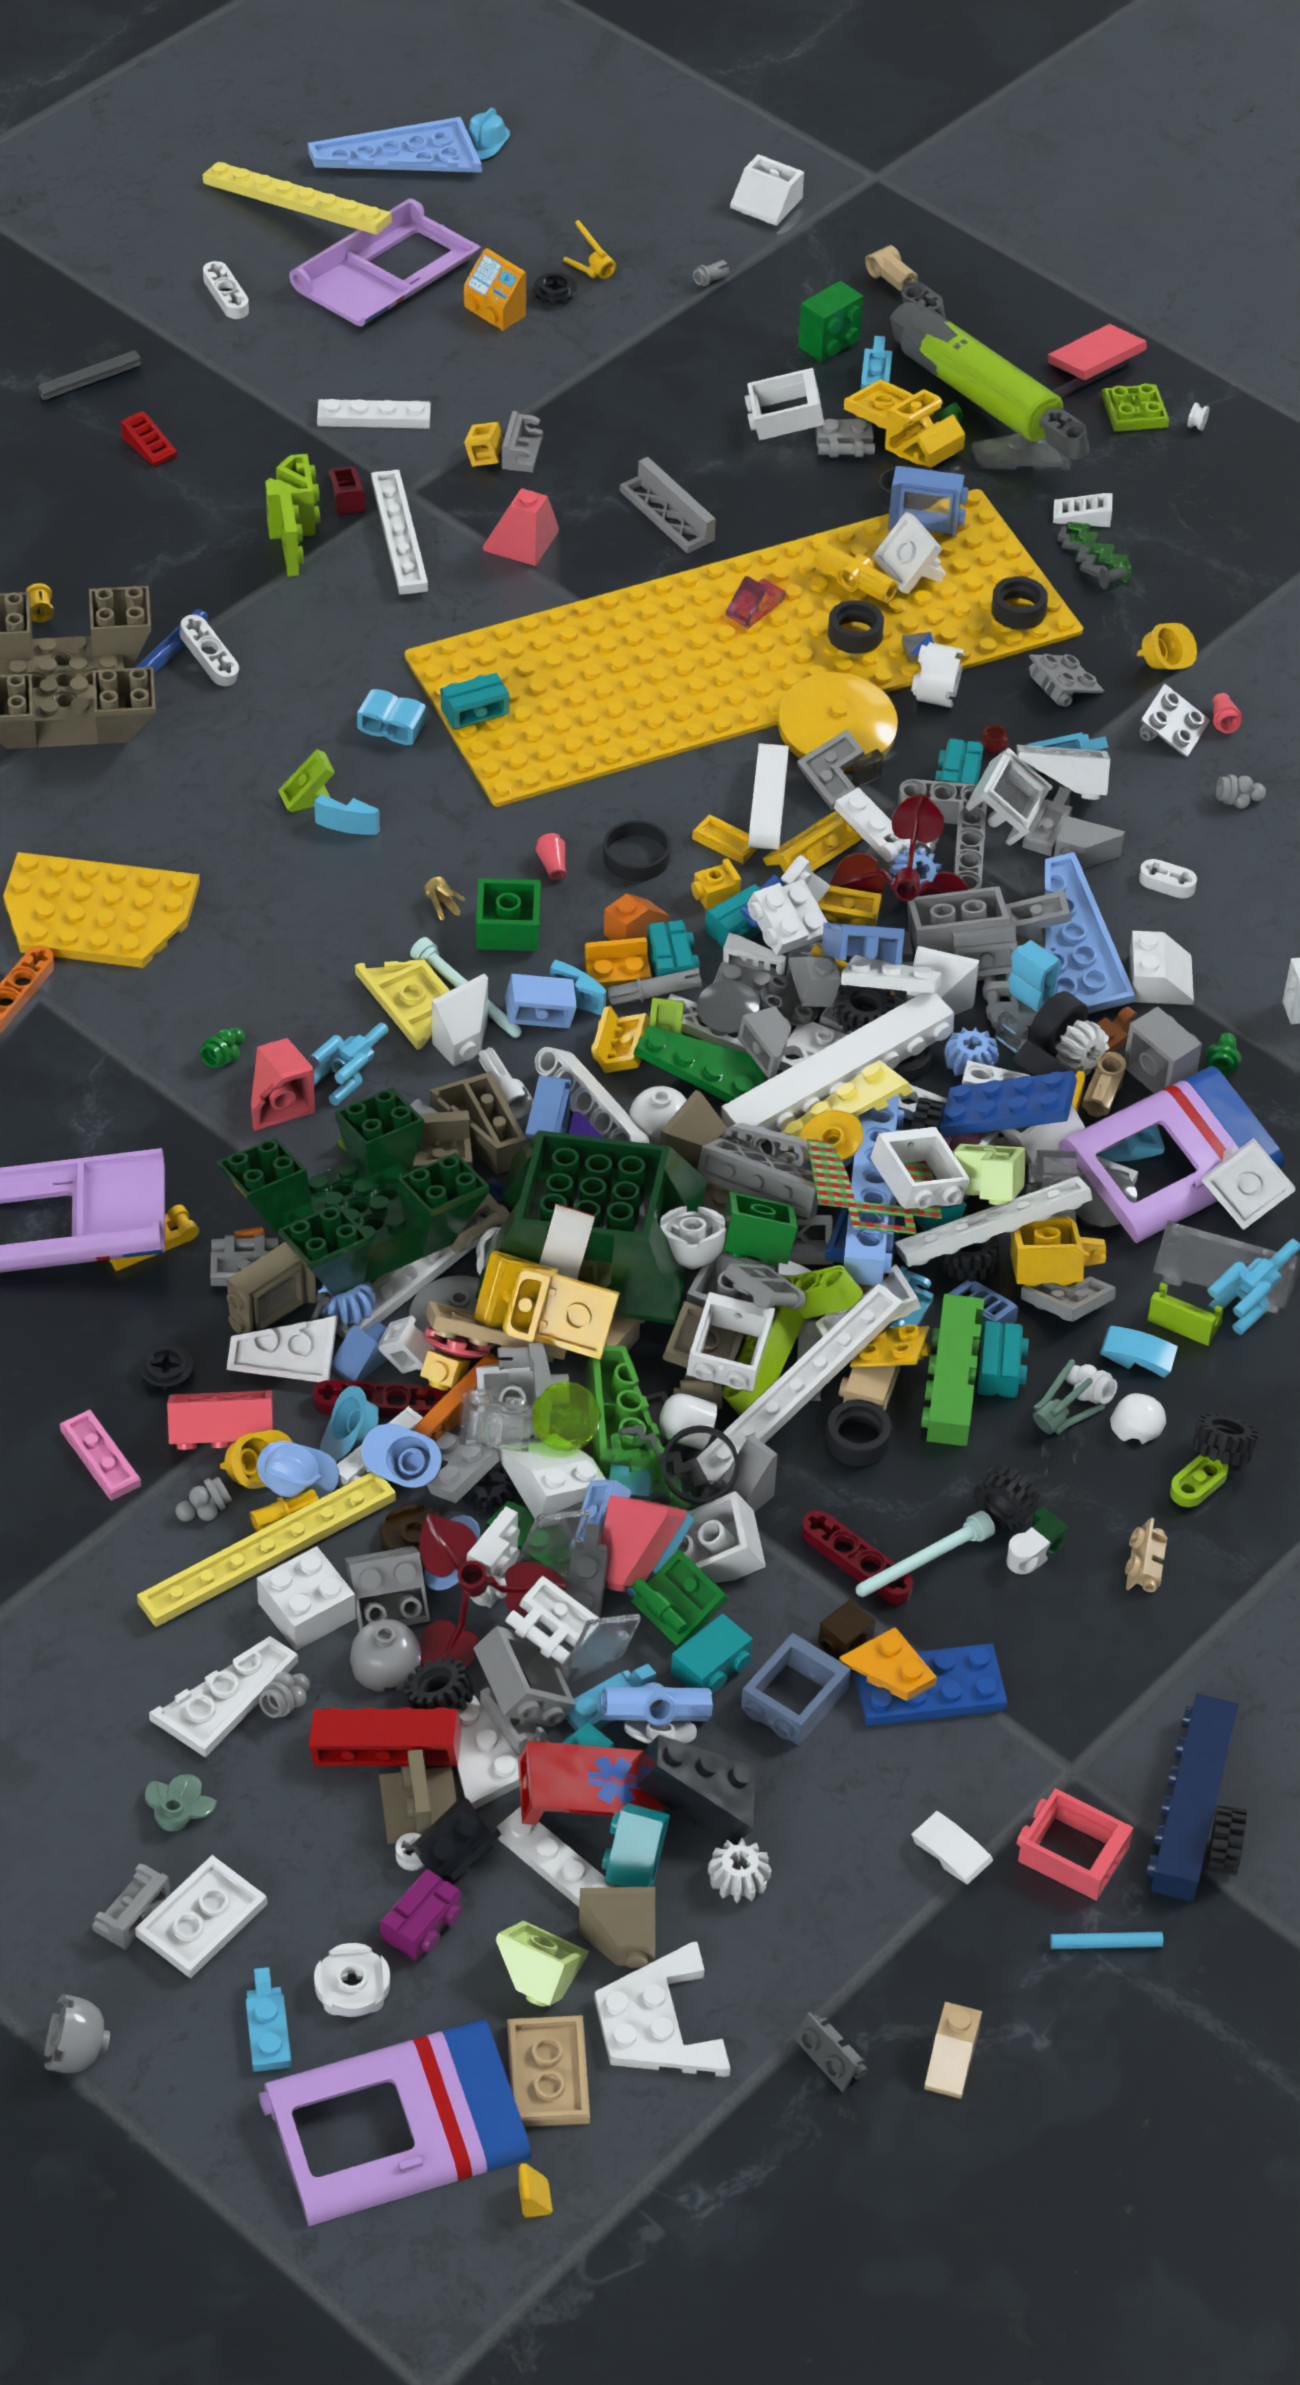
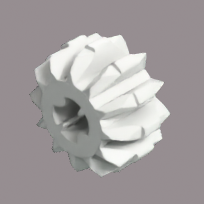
M1077 1020L1073 1027L1067 1026V1032L1064 1035H1060L1062 1040L1055 1047L1058 1050L1056 1059L1069 1070L1074 1071V1073L1083 1071L1084 1074L1088 1075L1092 1068L1096 1069L1100 1055L1109 1050L1110 1047L1107 1045L1109 1036L1096 1023L1089 1022L1088 1020L1084 1022Z
M743 1838L738 1842V1845H733L727 1840L724 1844V1849L715 1848L712 1860L708 1863V1873L711 1876L710 1884L712 1889H720L722 1899L733 1895L736 1904L741 1899V1896L747 1897L752 1902L756 1892L764 1893L767 1881L771 1877L767 1852H759L757 1842L749 1847L745 1846Z

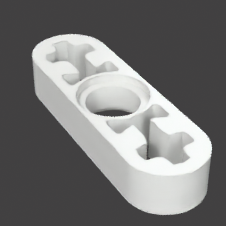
M219 261L205 264L203 267L204 283L225 315L232 319L246 317L249 313L248 297L228 267ZM221 289H232L231 291H220Z
M198 615L184 617L179 631L182 641L213 682L220 686L233 685L237 680L239 671L237 661L202 617ZM208 646L214 648L217 652L215 654H206L201 649Z

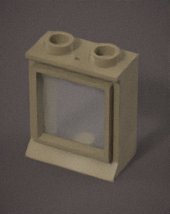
M286 1242L227 1279V1301L230 1314L228 1320L231 1327L237 1333L242 1332L245 1334L265 1330L303 1304L317 1303L315 1275Z

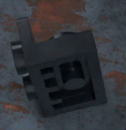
M459 1798L411 1847L426 1869L441 1877L442 1881L455 1882L462 1879L469 1872V1866L477 1858L486 1855L494 1847L493 1842L501 1835V1832L497 1827H487L468 1798Z

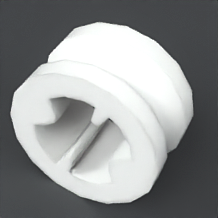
M1195 403L1188 418V427L1197 426V429L1202 431L1208 419L1209 407L1204 406V408H1201L1199 403Z
M414 1832L406 1833L397 1840L396 1861L399 1866L406 1870L413 1871L424 1867L415 1852L411 1856L406 1855V1851L412 1850L411 1845L421 1834Z

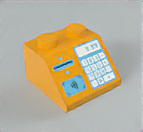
M484 249L464 284V307L504 331L526 316V272L490 249Z

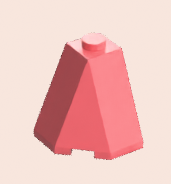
M521 488L483 545V551L536 566L559 532L548 496Z
M288 1038L258 1046L251 1100L252 1127L254 1131L315 1113L314 1071L311 1064Z
M610 1495L601 1537V1544L608 1546L607 1554L609 1555L605 1588L626 1592L627 1586H632L638 1578L646 1581L685 1520L687 1511L655 1502Z

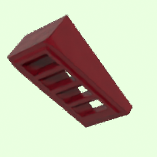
M356 467L329 470L328 476L338 514L364 511L366 509L364 490Z

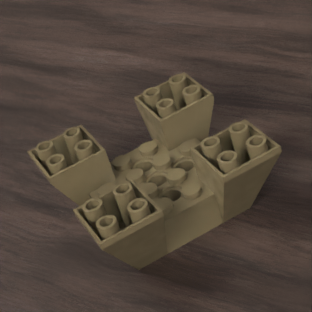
M149 586L89 589L91 636L33 639L29 592L0 594V744L7 749L125 743L129 742L156 714L153 667L132 668L151 632Z

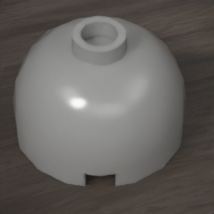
M379 1619L358 1631L351 1646L350 1664L355 1679L364 1687L377 1692H385V1688L395 1686L396 1690L404 1688V1683L409 1681L407 1676L410 1673L416 1674L414 1668L418 1665L421 1666V1648L415 1633L404 1623L393 1619Z
M62 1994L57 2003L63 2004V2008L60 2014H52L45 2043L44 2056L49 2057L52 2055V2060L45 2063L44 2066L45 2069L51 2071L77 2073L91 2066L99 2053H106L110 2040V2031L104 2030V2017L100 2009L92 2002L77 1996Z

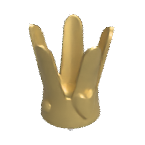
M434 877L424 886V893L432 900L441 921H444L445 916L440 902L454 915L459 916L461 914L460 909L451 897L455 896L461 901L466 899L452 890L444 878Z

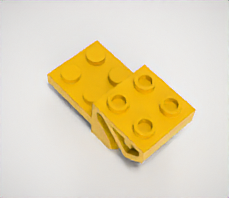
M880 379L844 399L845 410L859 418H864L876 424L880 428L886 429L885 449L895 453L898 457L932 468L964 449L965 433L954 414L935 424L931 421L930 416L941 408L943 402L940 396L925 389L916 394H911Z
M495 1250L491 1252L474 1312V1319L489 1327L503 1328L504 1333L529 1342L539 1341L596 1359L602 1358L620 1292L559 1275V1269Z

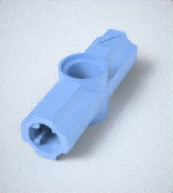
M655 1682L647 1683L642 1687H604L600 1697L601 1717L603 1720L648 1721L656 1726H663L671 1721H708L709 1717L712 1716L713 1709L712 1692L709 1688H665L660 1683ZM663 1700L658 1707L650 1708L653 1702Z

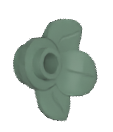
M191 1774L179 1775L172 1779L169 1785L152 1781L148 1784L145 1791L147 1805L154 1809V1817L158 1825L166 1831H179L187 1825L190 1819L207 1817L214 1811L217 1805V1800L201 1796V1781L198 1777Z

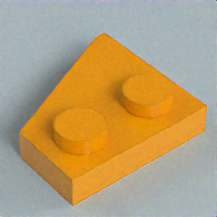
M896 1627L839 1657V1662L867 1676L866 1682L878 1688H886L891 1694L905 1701L936 1685V1675Z

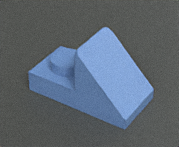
M378 1321L364 1332L357 1325H353L334 1356L331 1368L347 1381L361 1382L388 1360L378 1350V1343L386 1327Z

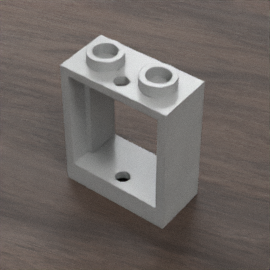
M499 1626L494 1627L473 1649L503 1715L549 1727H554L561 1723L565 1716L576 1706V1703L556 1660L553 1657L550 1659L540 1653L541 1648L528 1638H520L514 1633L515 1630ZM522 1670H524L532 1688L529 1687Z

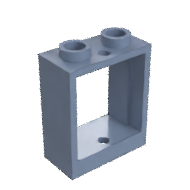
M792 1633L742 1689L741 1710L752 1720L760 1721L773 1729L782 1739H789L800 1746L849 1690L851 1668ZM786 1665L823 1687L800 1715L763 1693Z

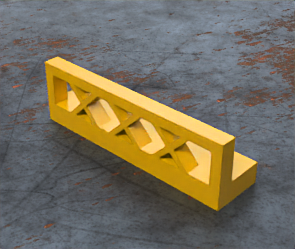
M835 810L781 845L779 850L775 849L764 856L763 860L766 866L780 864L785 873L796 858L801 855L810 861L811 871L813 872L863 838Z

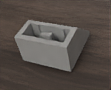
M414 1546L345 1558L349 1587L355 1594L356 1620L359 1631L370 1622L379 1619H393L404 1623L406 1626L430 1621L420 1552Z

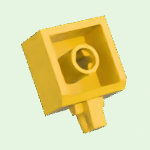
M1069 1216L1050 1217L1043 1221H1033L1022 1225L1020 1229L1010 1232V1256L1016 1283L1038 1286L1042 1283L1071 1285L1075 1282H1084V1266L1106 1262L1105 1240L1080 1237L1077 1224Z

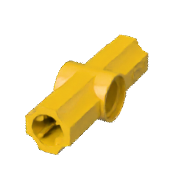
M824 542L814 556L813 564L836 576L839 584L847 591L853 592L860 589L888 604L898 590L899 582L876 570L872 561L865 555L858 554L852 557Z

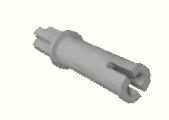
M696 967L695 969L645 980L636 978V982L609 987L608 996L611 1005L641 1000V1003H643L644 999L697 987L701 988L703 986L699 968Z

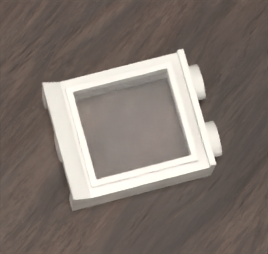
M1007 748L990 761L965 808L970 811L985 801L995 810L987 820V824L990 827L996 828L1005 821H1008L1013 826L1005 842L1011 846L1030 832L1028 829L1046 795L1053 786L1026 762L1019 759L1018 755L1010 748Z

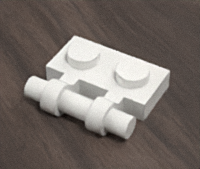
M542 1576L520 1602L519 1606L528 1612L527 1616L524 1618L513 1610L505 1622L516 1629L514 1633L520 1638H528L541 1648L540 1653L548 1659L553 1657L563 1665L571 1655L569 1651L561 1646L563 1641L565 1640L574 1648H577L596 1626L599 1618ZM540 1621L551 1629L554 1634L551 1637L547 1636L535 1626L536 1623Z

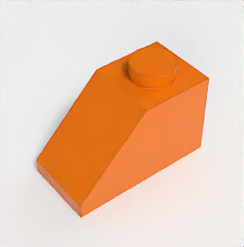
M626 893L604 909V935L611 941L644 938L647 936V926L650 923H666L670 915L648 899Z

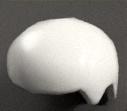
M1140 1393L1129 1394L1117 1404L1110 1418L1111 1428L1122 1441L1126 1442L1128 1439L1134 1438L1138 1439L1141 1444H1144L1148 1440L1150 1441L1160 1436L1166 1425L1165 1410L1160 1402L1151 1396Z

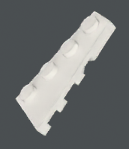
M269 1636L234 1658L233 1664L221 1672L215 1670L206 1676L205 1682L191 1691L185 1689L176 1695L175 1701L164 1708L159 1706L149 1712L150 1721L206 1758L259 1703V1697L263 1688L273 1681L276 1674L281 1672L288 1673L298 1663V1654Z

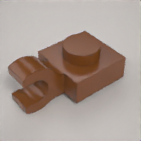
M1130 1007L1123 1008L1113 1022L1105 1017L1097 1023L1105 1031V1034L1109 1036L1107 1045L1110 1048L1106 1052H1116L1127 1043L1129 1025L1133 1022L1132 1019L1137 1016V1013Z

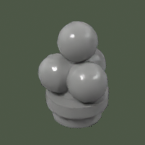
M1228 774L1226 777H1219L1217 781V800L1223 801L1224 804H1233L1239 809L1246 808L1250 800L1261 801L1266 796L1265 787L1260 783H1253V780L1246 775L1240 776L1237 779L1235 775Z
M219 1476L213 1480L207 1478L204 1480L206 1488L204 1486L194 1487L189 1493V1500H184L177 1504L175 1513L179 1520L191 1521L197 1513L200 1519L211 1521L216 1518L218 1508L220 1511L227 1508L225 1504L232 1501V1498Z
M286 1672L276 1674L273 1681L263 1688L259 1697V1705L263 1712L269 1717L277 1718L288 1715L293 1708L302 1707L306 1702V1692L310 1687L309 1679L300 1673L292 1676Z

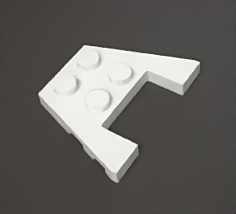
M697 1941L691 1942L595 1991L594 2000L610 2065L659 2070V2066L680 2068L682 2073L696 2074L697 2070L716 2072L715 2076L720 2077L730 2076V2065L723 2039L683 2045L668 1984L704 1978L705 1970Z

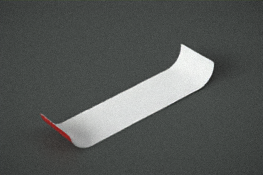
M555 1203V1210L539 1264L559 1269V1275L577 1280L595 1215Z

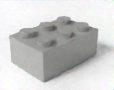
M999 886L918 896L914 900L907 901L909 932L915 953L917 947L920 946L954 954L952 932L1010 925V917Z

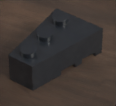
M658 1735L638 1755L637 1787L673 1811H676L678 1808L696 1819L694 1824L702 1830L708 1827L725 1838L724 1844L728 1840L733 1845H737L741 1838L744 1839L754 1829L756 1766L662 1735Z

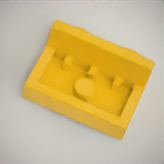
M830 885L829 890L817 904L828 923L876 926L882 894Z
M611 1006L604 1007L601 1020L598 1022L595 1041L591 1046L592 1056L599 1063L604 1073L639 1068L641 1058L634 1055L633 1052L649 1025L650 1018L647 1013L618 1018Z

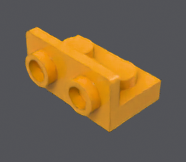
M644 937L586 943L584 949L586 974L600 983L605 990H608L609 987L636 982V978L640 980L652 978L647 956V939Z

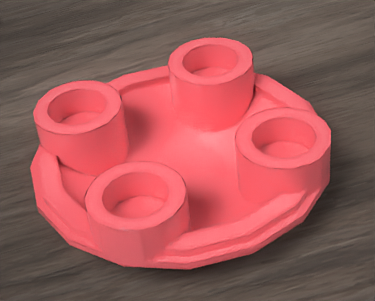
M431 1326L426 1327L425 1340L448 1355L459 1358H479L490 1354L492 1343H489L488 1346H479L470 1343L468 1337L456 1335L455 1339L445 1338L435 1333L436 1330L432 1329Z

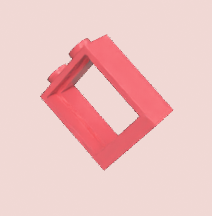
M1055 1788L1048 1800L1044 1798L1040 1800L1034 1812L1033 1818L1035 1820L1031 1827L1025 1825L1021 1830L1016 1845L1020 1846L1018 1862L1097 1901L1128 1851L1134 1827ZM1055 1819L1106 1844L1090 1871L1039 1845Z

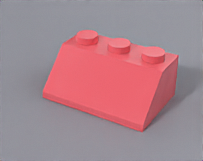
M272 1390L172 1394L168 1398L169 1444H177V1449L180 1450L196 1449L197 1443H211L212 1448H228L240 1436L248 1433L273 1430Z

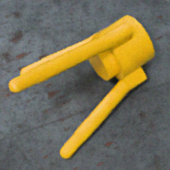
M576 220L575 224L595 249V252L589 257L590 267L567 257H564L563 261L587 273L591 278H595L597 275L602 279L610 277L616 269V262L598 245L583 224Z

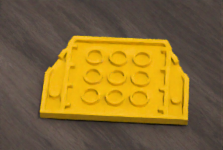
M17 852L3 899L20 953H26L29 949L36 946H43L53 952V957L144 968L156 953L161 952L167 946V941L177 931L181 933L187 928L200 885V875Z

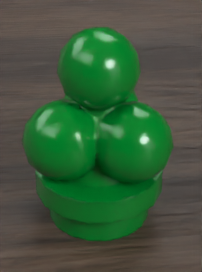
M237 1027L220 1030L217 1035L208 1037L200 1048V1057L203 1062L211 1068L225 1066L229 1062L237 1061L240 1057L238 1046L242 1045L245 1041L244 1031Z
M1222 1033L1217 1039V1044L1210 1045L1206 1050L1208 1067H1216L1224 1076L1234 1072L1241 1062V1054L1236 1049V1037L1232 1033Z

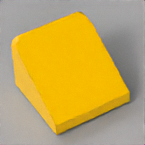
M520 2164V2167H518V2186L522 2215L527 2218L552 2214L553 2210L547 2178L528 2164Z

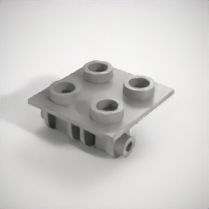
M1044 654L1029 656L1034 662L1029 667L1030 676L1059 706L1067 707L1070 705L1073 693H1104L1102 687L1096 682V678L1092 674L1087 673L1079 665V660L1072 655Z
M1164 683L1140 720L1143 723L1140 727V737L1145 741H1149L1158 735L1187 758L1209 724L1210 719Z

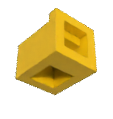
M499 422L471 426L464 443L472 467L499 463L498 455L504 442Z
M727 858L723 860L722 865L695 872L694 882L691 883V890L694 898L700 900L707 911L740 893L741 877Z
M438 1349L428 1350L420 1376L429 1379L428 1385L448 1391L467 1374L471 1360L454 1357Z

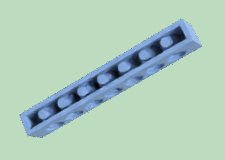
M899 1096L888 1099L889 1106L878 1112L873 1107L858 1117L864 1131V1138L861 1147L854 1154L851 1187L855 1201L896 1206L897 1199L873 1164L870 1156L879 1133L902 1131L899 1129L903 1128L904 1110L898 1109ZM858 1211L860 1221L895 1224L894 1215ZM848 1214L843 1267L857 1284L882 1285L883 1274H890L892 1253L886 1252H892L894 1232L853 1228Z

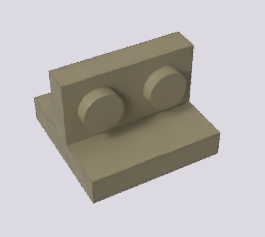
M469 1111L419 1114L424 1119L425 1125L411 1172L454 1153H457L473 1169Z
M684 1301L662 1359L685 1368L688 1367L689 1354L704 1308ZM711 1325L702 1353L735 1361L744 1333ZM685 1374L683 1380H700V1379Z
M421 1749L408 1751V1766H401L402 1772L379 1774L387 1844L397 1843V1840L406 1833L414 1832L422 1835L457 1801L452 1766L425 1769L423 1751Z

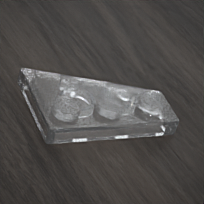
M1017 433L972 443L971 452L981 469H1016L1018 466H1034V470H1045V467H1060V470H1070L1071 467L1070 460L1046 442V438L1039 442H1030Z

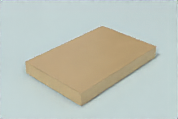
M583 2015L507 2019L510 2086L524 2127L590 2124Z

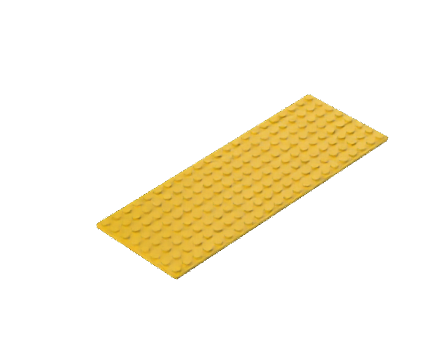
M980 489L968 491L966 505L961 504V509H966L964 527L958 526L956 537H953L954 534L928 531L943 548L937 557L941 561L939 565L947 575L940 583L922 576L909 594L901 592L898 588L893 599L888 604L860 589L853 592L845 590L839 584L836 576L813 564L818 548L825 542L852 557L858 554L865 555L872 561L876 570L887 575L872 558L873 554L892 530H888L889 514H885L410 648L405 651V659L492 805L501 807L778 725L779 708L786 692L798 681L814 674L841 672L856 675L872 682L884 693L911 686L914 675H920L922 667L919 662L908 663L901 643L902 635L931 632L934 643L964 649V658L958 657V659H961L959 665H963L962 670L1080 636L1083 633V626ZM950 498L939 499L935 504L923 508V510L949 513ZM1018 576L1027 577L1042 584L1048 593L1046 616L1042 623L1034 628L1018 630L1005 627L997 622L991 613L993 590L997 583L1006 578ZM1022 598L1004 601L1016 608H1027L1035 605ZM860 600L871 603L881 610L884 616L882 642L879 646L867 653L853 654L841 651L832 645L828 638L829 614L836 605L844 601ZM848 622L841 625L842 628L852 632H862L871 629L868 625L861 622ZM497 672L502 684L505 685L509 692V714L453 730L448 722V718L445 717L441 710L440 689L451 683H461L474 679L479 675L486 676Z

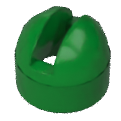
M957 402L950 404L938 414L941 420L954 414L959 423L963 419L962 410Z

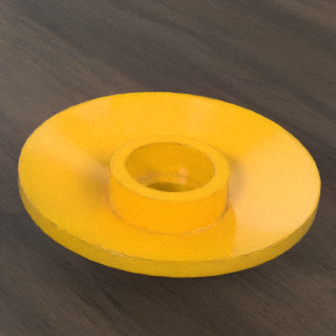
M832 1110L820 1113L809 1120L803 1127L799 1138L804 1139L806 1142L807 1139L831 1142L841 1161L844 1162L851 1158L861 1147L864 1131L860 1121L853 1114L841 1110Z

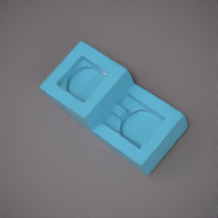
M322 794L314 801L316 824L351 834L377 835L380 832L379 809L354 798L348 805H345Z
M554 960L550 967V977L573 979L577 1008L602 1016L603 1009L606 1007V990L603 986L585 972L564 962Z
M1154 1125L1096 1156L1112 1162L1131 1161L1163 1154L1165 1148L1158 1126Z
M1110 1326L1107 1329L1100 1354L1127 1369H1130L1136 1363L1165 1378L1171 1372L1178 1346L1141 1331Z

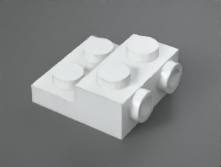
M804 879L785 886L777 883L753 892L747 903L751 918L757 921L763 932L765 943L772 948L776 956L821 940L823 924L828 923Z
M505 1507L467 1553V1561L480 1562L485 1567L487 1576H493L495 1581L503 1586H507L505 1581L507 1569L516 1563L520 1553L518 1549V1537L520 1534V1529H518V1512ZM488 1586L482 1595L470 1598L480 1606L491 1608L499 1598L503 1599L507 1593L499 1592L494 1587Z

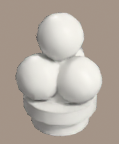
M1085 1364L1081 1367L1074 1365L1065 1378L1069 1384L1074 1385V1389L1087 1378L1093 1379V1383L1077 1397L1078 1400L1082 1401L1089 1400L1095 1404H1107L1112 1400L1117 1390V1382L1110 1373L1103 1370L1097 1371L1090 1364Z

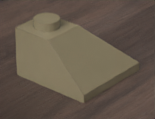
M695 1090L660 1131V1145L672 1147L693 1168H698L702 1146L721 1138L727 1127L703 1094Z
M655 1887L580 1888L579 1934L617 1966L642 1968L654 1962L656 1947Z

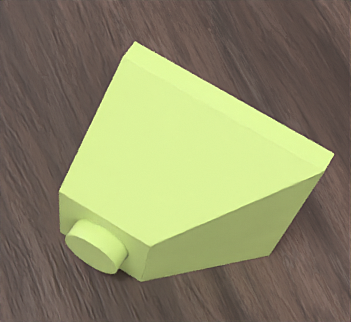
M524 1920L499 1932L496 1937L497 1945L515 1989L525 1994L529 2002L543 2007L550 2006L563 1998L589 1953L588 1950Z

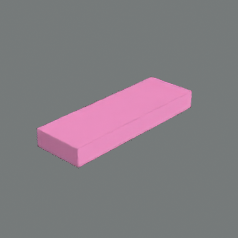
M90 1409L60 1423L62 1434L110 1501L141 1487V1479Z

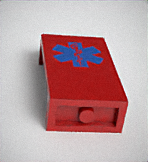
M527 1741L518 1757L522 1824L536 1825L544 1811L614 1816L615 1812L620 1813L628 1803L663 1813V1803L637 1787L638 1755L643 1750Z

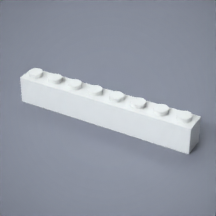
M921 993L723 1105L722 1121L727 1128L737 1123H745L776 1132L784 1130L790 1122L802 1117L816 1103L825 1100L836 1092L842 1084L851 1081L862 1073L868 1065L880 1060L893 1069L901 1061L912 1055L920 1054L926 1047L936 1041L946 1039L954 1029V1012L937 993ZM738 1133L734 1135V1138L739 1140V1144L751 1141V1139L748 1141L739 1139ZM762 1138L760 1144L764 1143L767 1139Z

